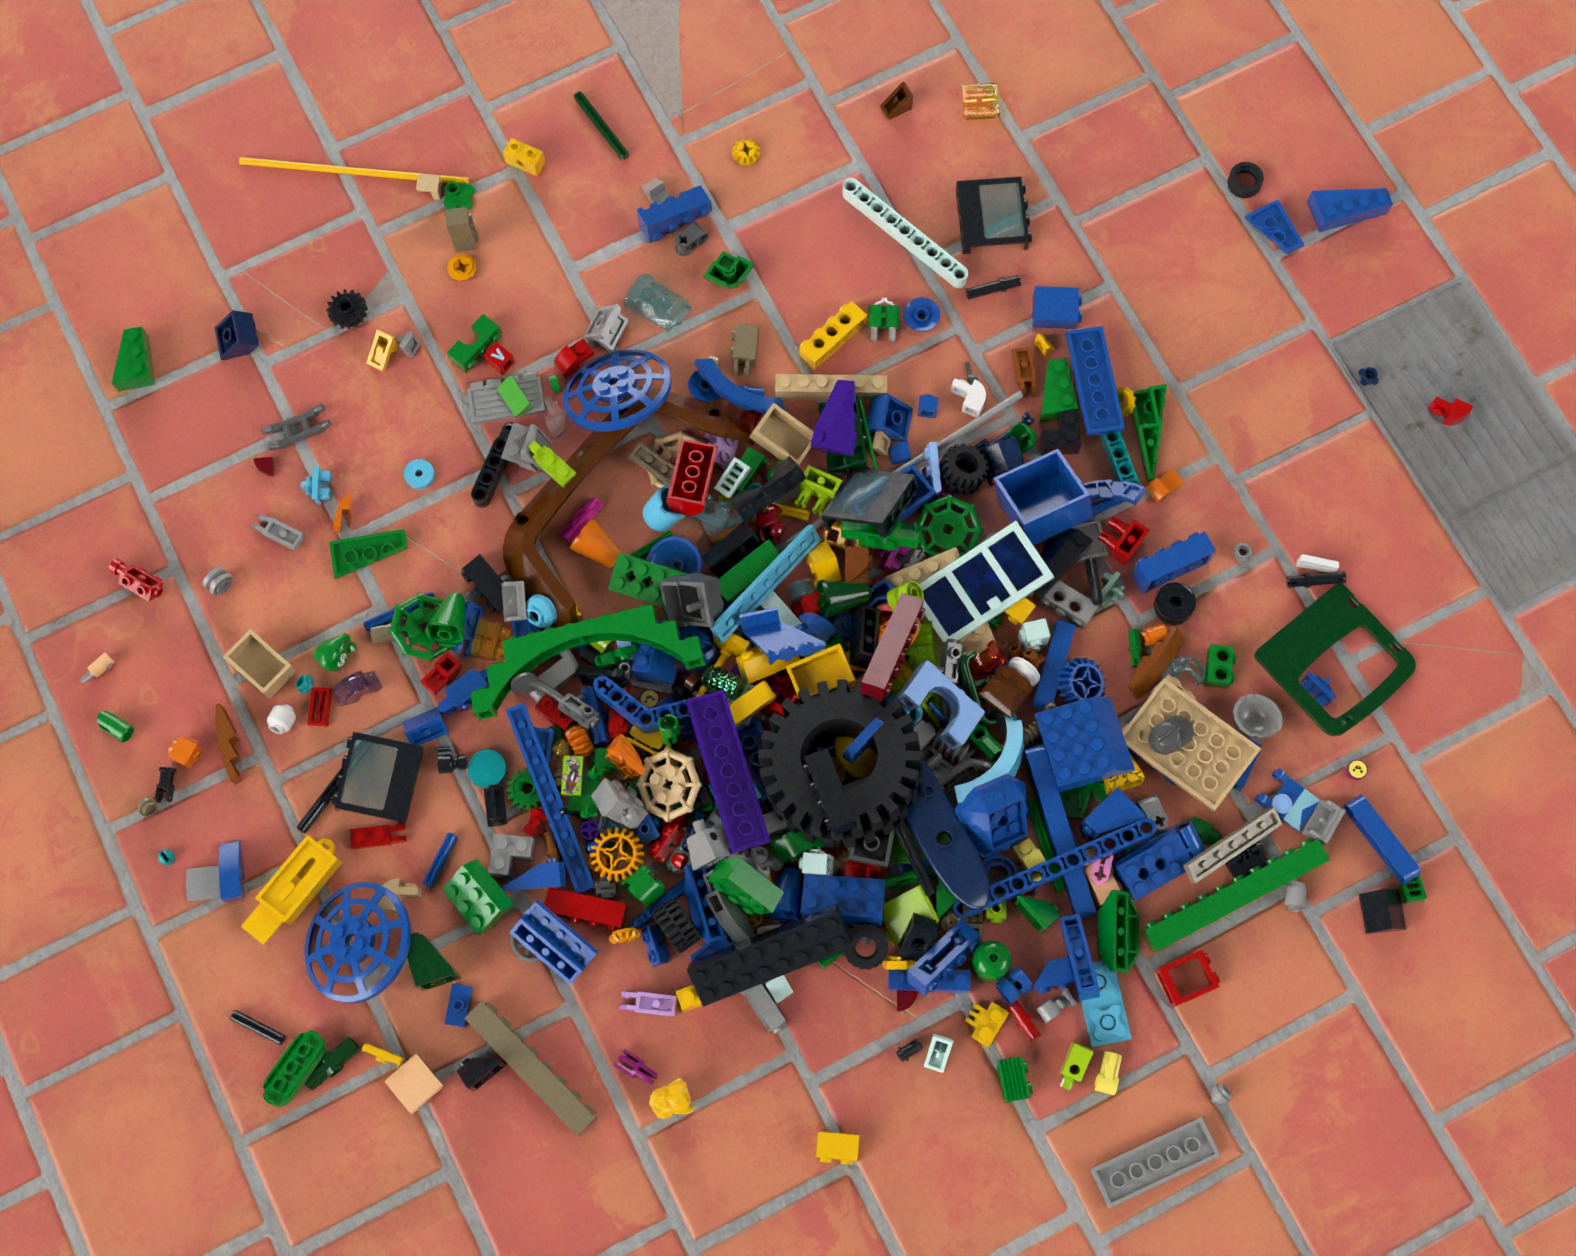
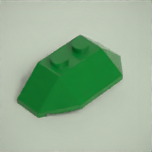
M1111 890L1098 910L1097 952L1110 972L1129 973L1131 966L1139 955V914L1131 899L1130 892Z

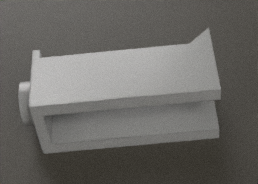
M762 984L740 992V995L747 996V1001L766 1029L769 1028V1034L771 1032L776 1034L785 1028L783 1024L786 1023V1020Z

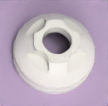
M1014 657L1008 663V666L1025 677L1032 687L1040 681L1037 669L1025 659Z

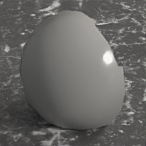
M1248 694L1241 697L1235 704L1232 713L1233 724L1237 731L1252 741L1264 740L1275 735L1281 729L1283 722L1281 711L1277 705L1269 698L1259 694Z

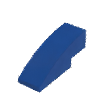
M236 841L220 844L219 886L221 900L227 902L245 898L243 886L245 877L241 843Z

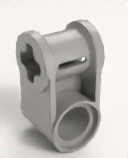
M1153 794L1136 802V806L1146 815L1145 818L1162 823L1161 826L1159 824L1156 825L1154 834L1158 835L1164 832L1169 820L1158 797Z

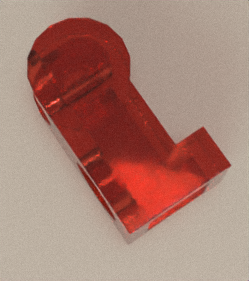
M994 640L988 642V648L970 660L969 664L974 676H985L1007 662L1004 649Z

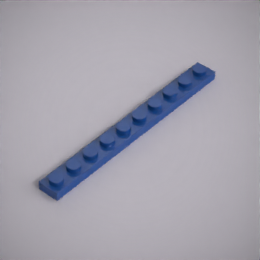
M521 703L506 709L505 711L565 861L575 891L579 894L594 888L595 882L568 814L561 815L560 808L565 807L526 705Z

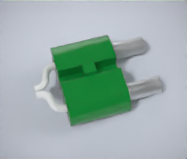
M882 298L881 301L868 306L867 328L871 330V341H877V330L886 329L889 330V341L895 342L896 330H899L900 307L887 301V298ZM885 300V302L890 305L882 306L878 304L883 303Z

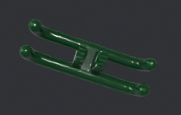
M974 650L962 653L960 658L959 679L965 694L983 710L980 701L981 697L978 696L980 692L977 691L976 687L988 683L991 678L988 676L974 681L969 663L971 659L977 656V652ZM984 713L978 723L983 726H994L998 724V719L995 717L987 718Z

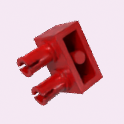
M1113 515L1107 525L1121 533L1120 536L1122 537L1117 539L1103 529L1097 540L1111 548L1109 556L1125 566L1150 529L1135 519L1131 524H1126Z

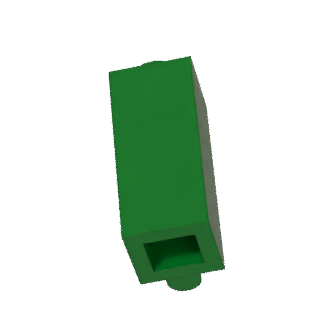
M748 447L740 461L752 469L732 496H735L743 489H747L759 473L760 468L764 464H769L770 461L765 458V455ZM736 465L735 469L742 473L743 469ZM731 473V476L738 479L739 476L737 474ZM727 479V482L731 485L735 484L731 479ZM726 486V490L729 492L731 488Z

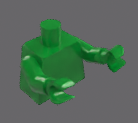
M594 765L593 769L587 772L588 778L583 777L582 796H569L568 811L580 814L584 819L598 816L600 811L591 795L602 782L599 775L603 776L605 768H599Z

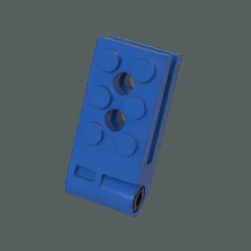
M1185 821L1174 825L1113 860L1112 867L1124 891L1130 892L1132 899L1137 901L1185 873L1183 865L1206 849L1192 821Z

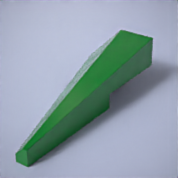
M1167 384L1136 390L1133 394L1137 399L1134 403L1136 407L1133 408L1131 415L1147 482L1155 479Z

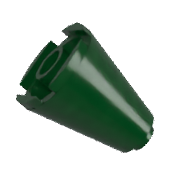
M818 580L816 585V592L820 591L817 603L820 614L824 618H830L865 604L872 596L871 588L867 587L865 583Z

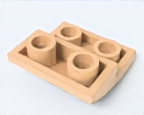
M417 1053L385 1080L388 1087L411 1114L416 1112L444 1087Z

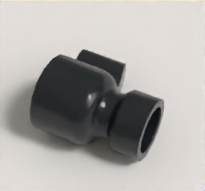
M450 746L437 747L439 774L452 773L456 768L459 770L467 769L466 754L454 757Z

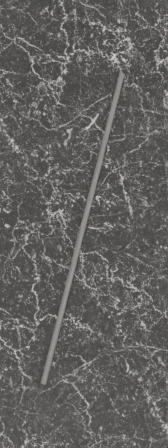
M1020 391L1016 392L937 443V450L940 451L1023 397V394ZM924 452L893 472L900 473L910 465L914 464L916 466L926 460ZM884 477L852 497L843 511L851 508L861 499L889 481L890 478ZM822 517L810 524L814 526L815 530L824 525ZM803 529L798 533L794 534L793 536H791L790 538H788L787 540L783 541L779 545H777L775 548L779 551V553L782 552L803 531ZM665 617V618L661 619L660 621H666L667 618Z

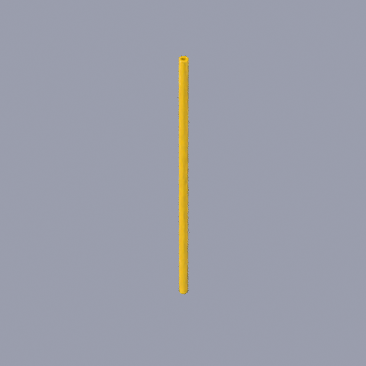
M239 158L240 165L407 180L418 179V173ZM440 175L442 183L454 181L459 184H469V178Z

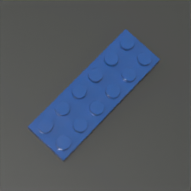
M1103 326L1066 331L1065 336L1086 435L1093 436L1124 431L1125 426Z

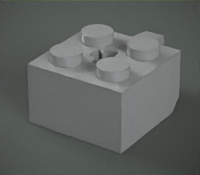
M604 778L591 795L602 816L617 821L631 829L637 828L648 814L643 807L644 803L637 797V792L631 787L626 788L616 780L611 781Z

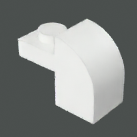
M954 379L950 392L966 398L963 403L962 412L976 418L979 417L986 399L984 386L976 379H974L972 385L965 380Z

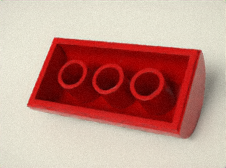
M681 438L666 500L670 509L682 515H697L704 510L718 449L717 445Z

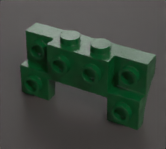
M855 395L856 403L854 404V414L857 420L855 421L857 441L853 456L827 453L828 473L847 472V469L863 468L867 466L865 449L867 437L863 435L864 424L862 418H860L857 395ZM827 402L818 404L819 416H821Z

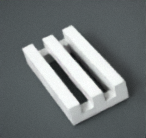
M1301 554L1297 560L1296 567L1324 573H1334L1339 568V562Z

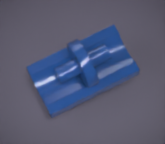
M1309 672L1300 682L1308 692L1315 696L1314 699L1322 707H1326L1336 697L1331 692L1332 688L1327 684L1331 680L1329 677L1323 680L1319 675L1316 677Z

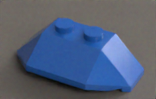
M688 865L685 867L684 892L694 927L707 944L726 940L728 934L715 918L705 898V895L709 894V890L703 875L713 869L709 867L693 871L692 865Z

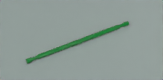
M858 396L857 399L860 404L859 407L865 428V433L868 441L874 470H878L869 434V429L865 417V412L861 402L862 399L861 396Z

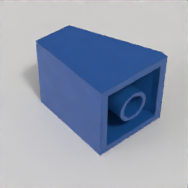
M1117 787L1084 819L1079 828L1081 829V834L1086 839L1093 841L1144 819L1146 815Z

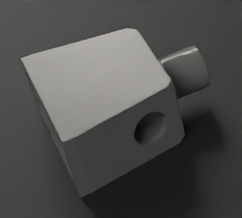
M704 819L692 823L696 834L687 838V845L693 871L709 868L718 863L719 860L731 856L719 828L707 829Z

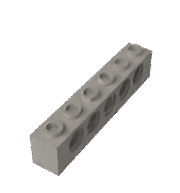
M1000 545L994 554V558L1013 586L1021 590L1029 583V581H1023L1021 576L1025 575L1031 579L1036 566ZM988 564L987 570L994 572L990 564ZM1011 566L1014 570L1009 572L1004 567ZM1061 581L1042 599L1034 592L1027 596L1037 599L1039 604L1044 607L1052 608L1058 616L1070 619L1071 623L1076 624L1077 627L1085 628L1098 606L1091 602V599ZM1059 595L1063 600L1056 601L1053 596ZM1076 605L1079 611H1072L1070 606Z

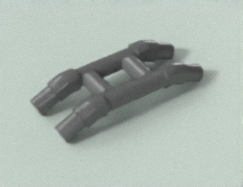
M321 403L298 416L262 427L261 432L263 435L278 433L283 430L286 438L268 443V450L283 449L325 431L326 428L332 425L329 419L312 428L308 422V419L310 420L324 411L325 406ZM301 422L304 431L293 435L291 426Z

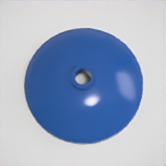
M667 537L660 540L653 546L647 558L649 561L677 569L676 563L680 562L681 567L677 570L690 574L695 572L702 573L703 563L699 550L691 541L682 537Z

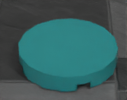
M485 749L471 757L467 771L469 778L476 786L488 788L489 785L497 786L503 782L507 773V765L500 753Z

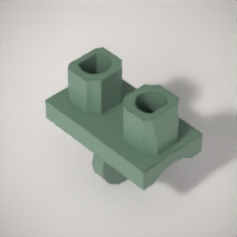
M1117 571L1115 574L1105 572L1101 578V582L1106 585L1103 589L1101 588L1103 603L1099 604V606L1103 609L1110 601L1114 603L1117 599L1122 601L1125 598L1123 593L1125 587L1122 585L1124 582L1120 578L1121 573Z

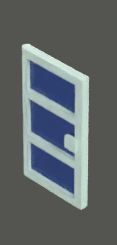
M1014 521L919 585L924 594L923 608H925V616L941 640L947 642V639H957L960 641L1055 577L1019 526V523Z

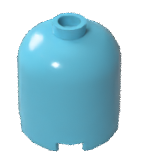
M664 485L658 489L643 507L644 521L655 531L665 532L686 516L673 511L667 505L666 500L670 485Z

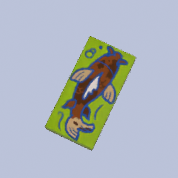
M564 756L562 796H582L583 756Z

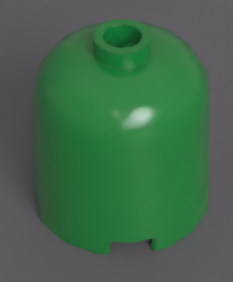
M990 940L983 942L972 953L970 959V968L974 976L978 980L980 979L988 983H995L1006 976L1011 967L1010 952L1005 945L998 941Z

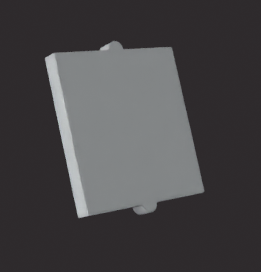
M219 866L186 869L185 887H187V902L221 898Z

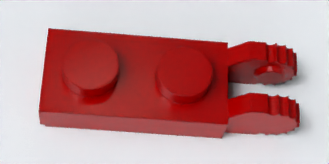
M405 824L350 829L351 849L406 842L405 836L391 838V832L406 830Z

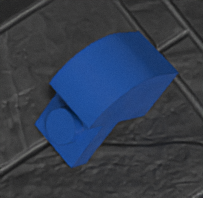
M814 612L800 615L799 619L802 621V624L794 627L824 642L837 632L827 619Z

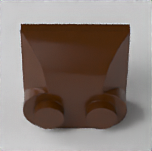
M1000 666L978 696L1011 718L1033 688L1031 683L1009 666Z

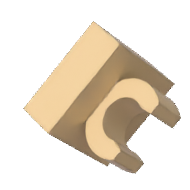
M882 431L875 432V436L870 437L873 442V451L880 456H887L891 439Z

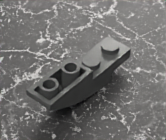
M713 870L704 874L703 878L709 890V894L705 895V898L715 918L725 932L736 943L755 937L743 907L731 902L728 899V895L717 891L713 884L708 881Z

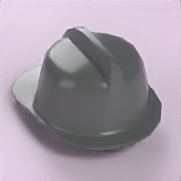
M1173 716L1159 723L1150 731L1148 742L1156 753L1167 755L1188 744L1194 735V729L1188 719L1182 716Z

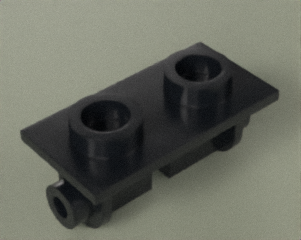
M489 785L488 788L484 789L488 827L507 825L503 786Z

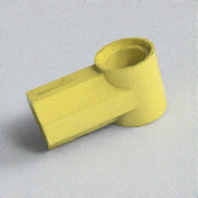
M1104 1052L1100 1072H1098L1095 1080V1091L1115 1096L1119 1083L1118 1072L1121 1064V1055L1113 1052Z

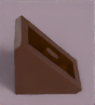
M902 82L880 107L887 118L891 120L912 109L913 94L906 83Z

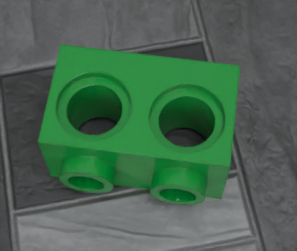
M1210 644L1206 655L1204 686L1227 689L1230 684H1233L1235 673L1232 672V665L1236 663L1234 647ZM1222 654L1226 661L1219 660L1217 655ZM1216 673L1223 674L1224 679H1218Z

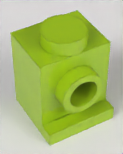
M994 894V895H995L996 897H998V898H1001V897H1003L1005 894ZM1006 902L997 905L1000 908L999 912H995L993 907L985 910V921H990V924H1002V921L1007 919Z

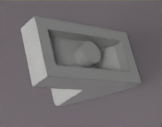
M657 178L641 186V189L651 203L657 202L661 204L667 197H670L665 190L664 182Z

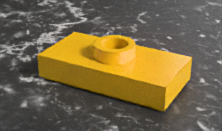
M367 1043L363 1045L362 1051L375 1055V1060L387 1064V1061H390L400 1066L405 1062V1058Z

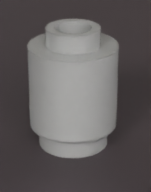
M1291 881L1289 886L1286 887L1284 906L1288 907V911L1300 912V909H1305L1307 889L1304 883Z

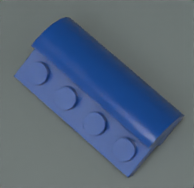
M538 899L509 932L569 985L576 980L599 952Z

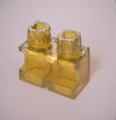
M479 618L475 632L476 636H474L470 653L475 658L496 661V658H504L503 646L500 645L501 640L511 638L512 630L503 627L502 623L489 622L487 619Z

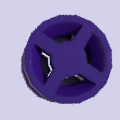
M587 820L582 823L580 833L584 840L589 842L594 841L595 838H600L601 829L597 822Z

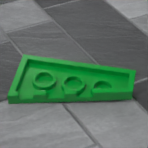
M405 529L329 541L334 578H341L408 549Z

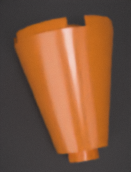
M593 519L585 525L579 536L575 538L569 547L572 551L611 569L615 566L618 553H622Z

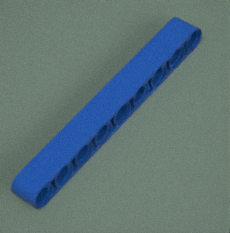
M1042 744L1025 749L1024 755L1054 853L1057 857L1075 849L1076 846L1045 747ZM1071 856L1067 859L1070 865L1078 864L1076 857ZM1083 868L1063 876L1073 914H1080L1081 919L1096 915Z

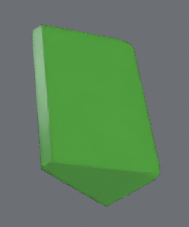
M512 375L507 377L497 387L498 392L515 418L532 409Z

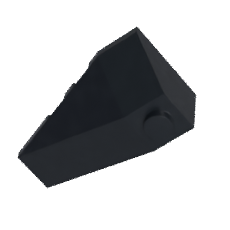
M1073 528L1048 538L1040 556L1055 578L1034 591V593L1042 599L1087 553L1093 540L1079 529ZM1037 565L1028 584L1043 575Z

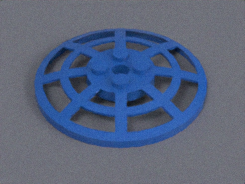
M643 350L611 352L590 361L572 376L564 390L563 406L570 420L581 428L597 432L628 428L645 420L663 405L671 390V373L664 360L651 352ZM621 356H643V357H641V358L638 359V358H635V357H621ZM654 359L659 362L664 370V374L652 373L646 361ZM619 361H632L628 366H618ZM611 363V366L603 371L597 370L603 365ZM641 365L646 370V373L635 374L633 369ZM585 374L580 380L578 388L570 392L575 382ZM590 375L595 377L593 383L583 386ZM637 380H646L643 388L638 391L636 389ZM653 380H664L661 391L653 401L645 395L649 391ZM593 390L595 395L588 402L584 398L583 393ZM629 395L634 396L633 398L621 404H618V401L627 398ZM575 396H578L580 403L584 406L579 416L572 411L568 404V400ZM599 400L610 402V406H598L595 404ZM639 400L646 405L641 411L629 417L619 419V410L630 407ZM591 410L595 412H611L612 421L595 422L585 418Z
M362 882L348 885L336 891L320 906L309 926L304 949L307 973L318 991L338 1002L359 1003L379 995L389 987L403 968L411 942L410 919L400 898L386 887L376 883ZM371 888L377 890L370 901L360 898L350 900L352 889ZM343 894L342 903L336 906L325 919L321 916L327 907ZM384 895L394 904L399 919L388 922L382 909L376 905ZM351 905H365L359 916H351ZM342 910L343 919L336 926L329 921L332 917ZM372 910L377 914L381 924L372 926L366 920ZM318 924L321 927L316 940V951L310 954L313 933ZM401 927L400 947L394 960L385 955L389 944V930ZM327 930L331 933L329 944L321 948L323 933ZM382 932L381 946L379 951L373 948L375 934ZM355 936V941L350 945V938ZM329 953L335 959L331 970L323 960V956ZM368 956L374 958V961L361 972L359 963L363 962ZM318 960L321 969L328 976L325 988L319 984L313 972L311 963ZM342 963L351 965L352 976L337 975ZM380 963L389 966L390 970L383 979L367 990L363 979L369 976ZM335 981L342 983L355 982L359 994L349 996L332 993Z

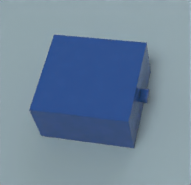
M1059 449L993 478L997 502L1011 523L1014 521L1019 523V526L1032 545L1092 519L1090 494Z

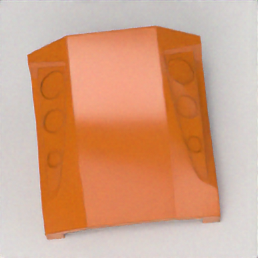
M623 734L618 735L607 747L608 753L605 758L632 779L639 775L643 776L645 770L635 748Z

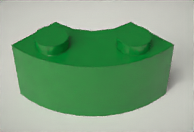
M800 830L796 834L790 831L771 842L781 864L787 861L792 864L800 860V855L803 852L806 853L809 849L820 850L825 847L822 838L817 837L815 842L811 843L805 840Z

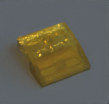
M997 83L961 85L964 120L1000 118Z

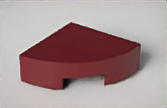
M273 457L253 458L254 464L260 472L267 476H274Z
M897 991V1012L905 1011L913 1005L917 997V991Z

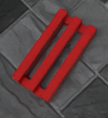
M312 687L307 721L308 726L328 727L332 698L331 688ZM317 692H320L316 721H313ZM326 692L323 721H321L324 693Z

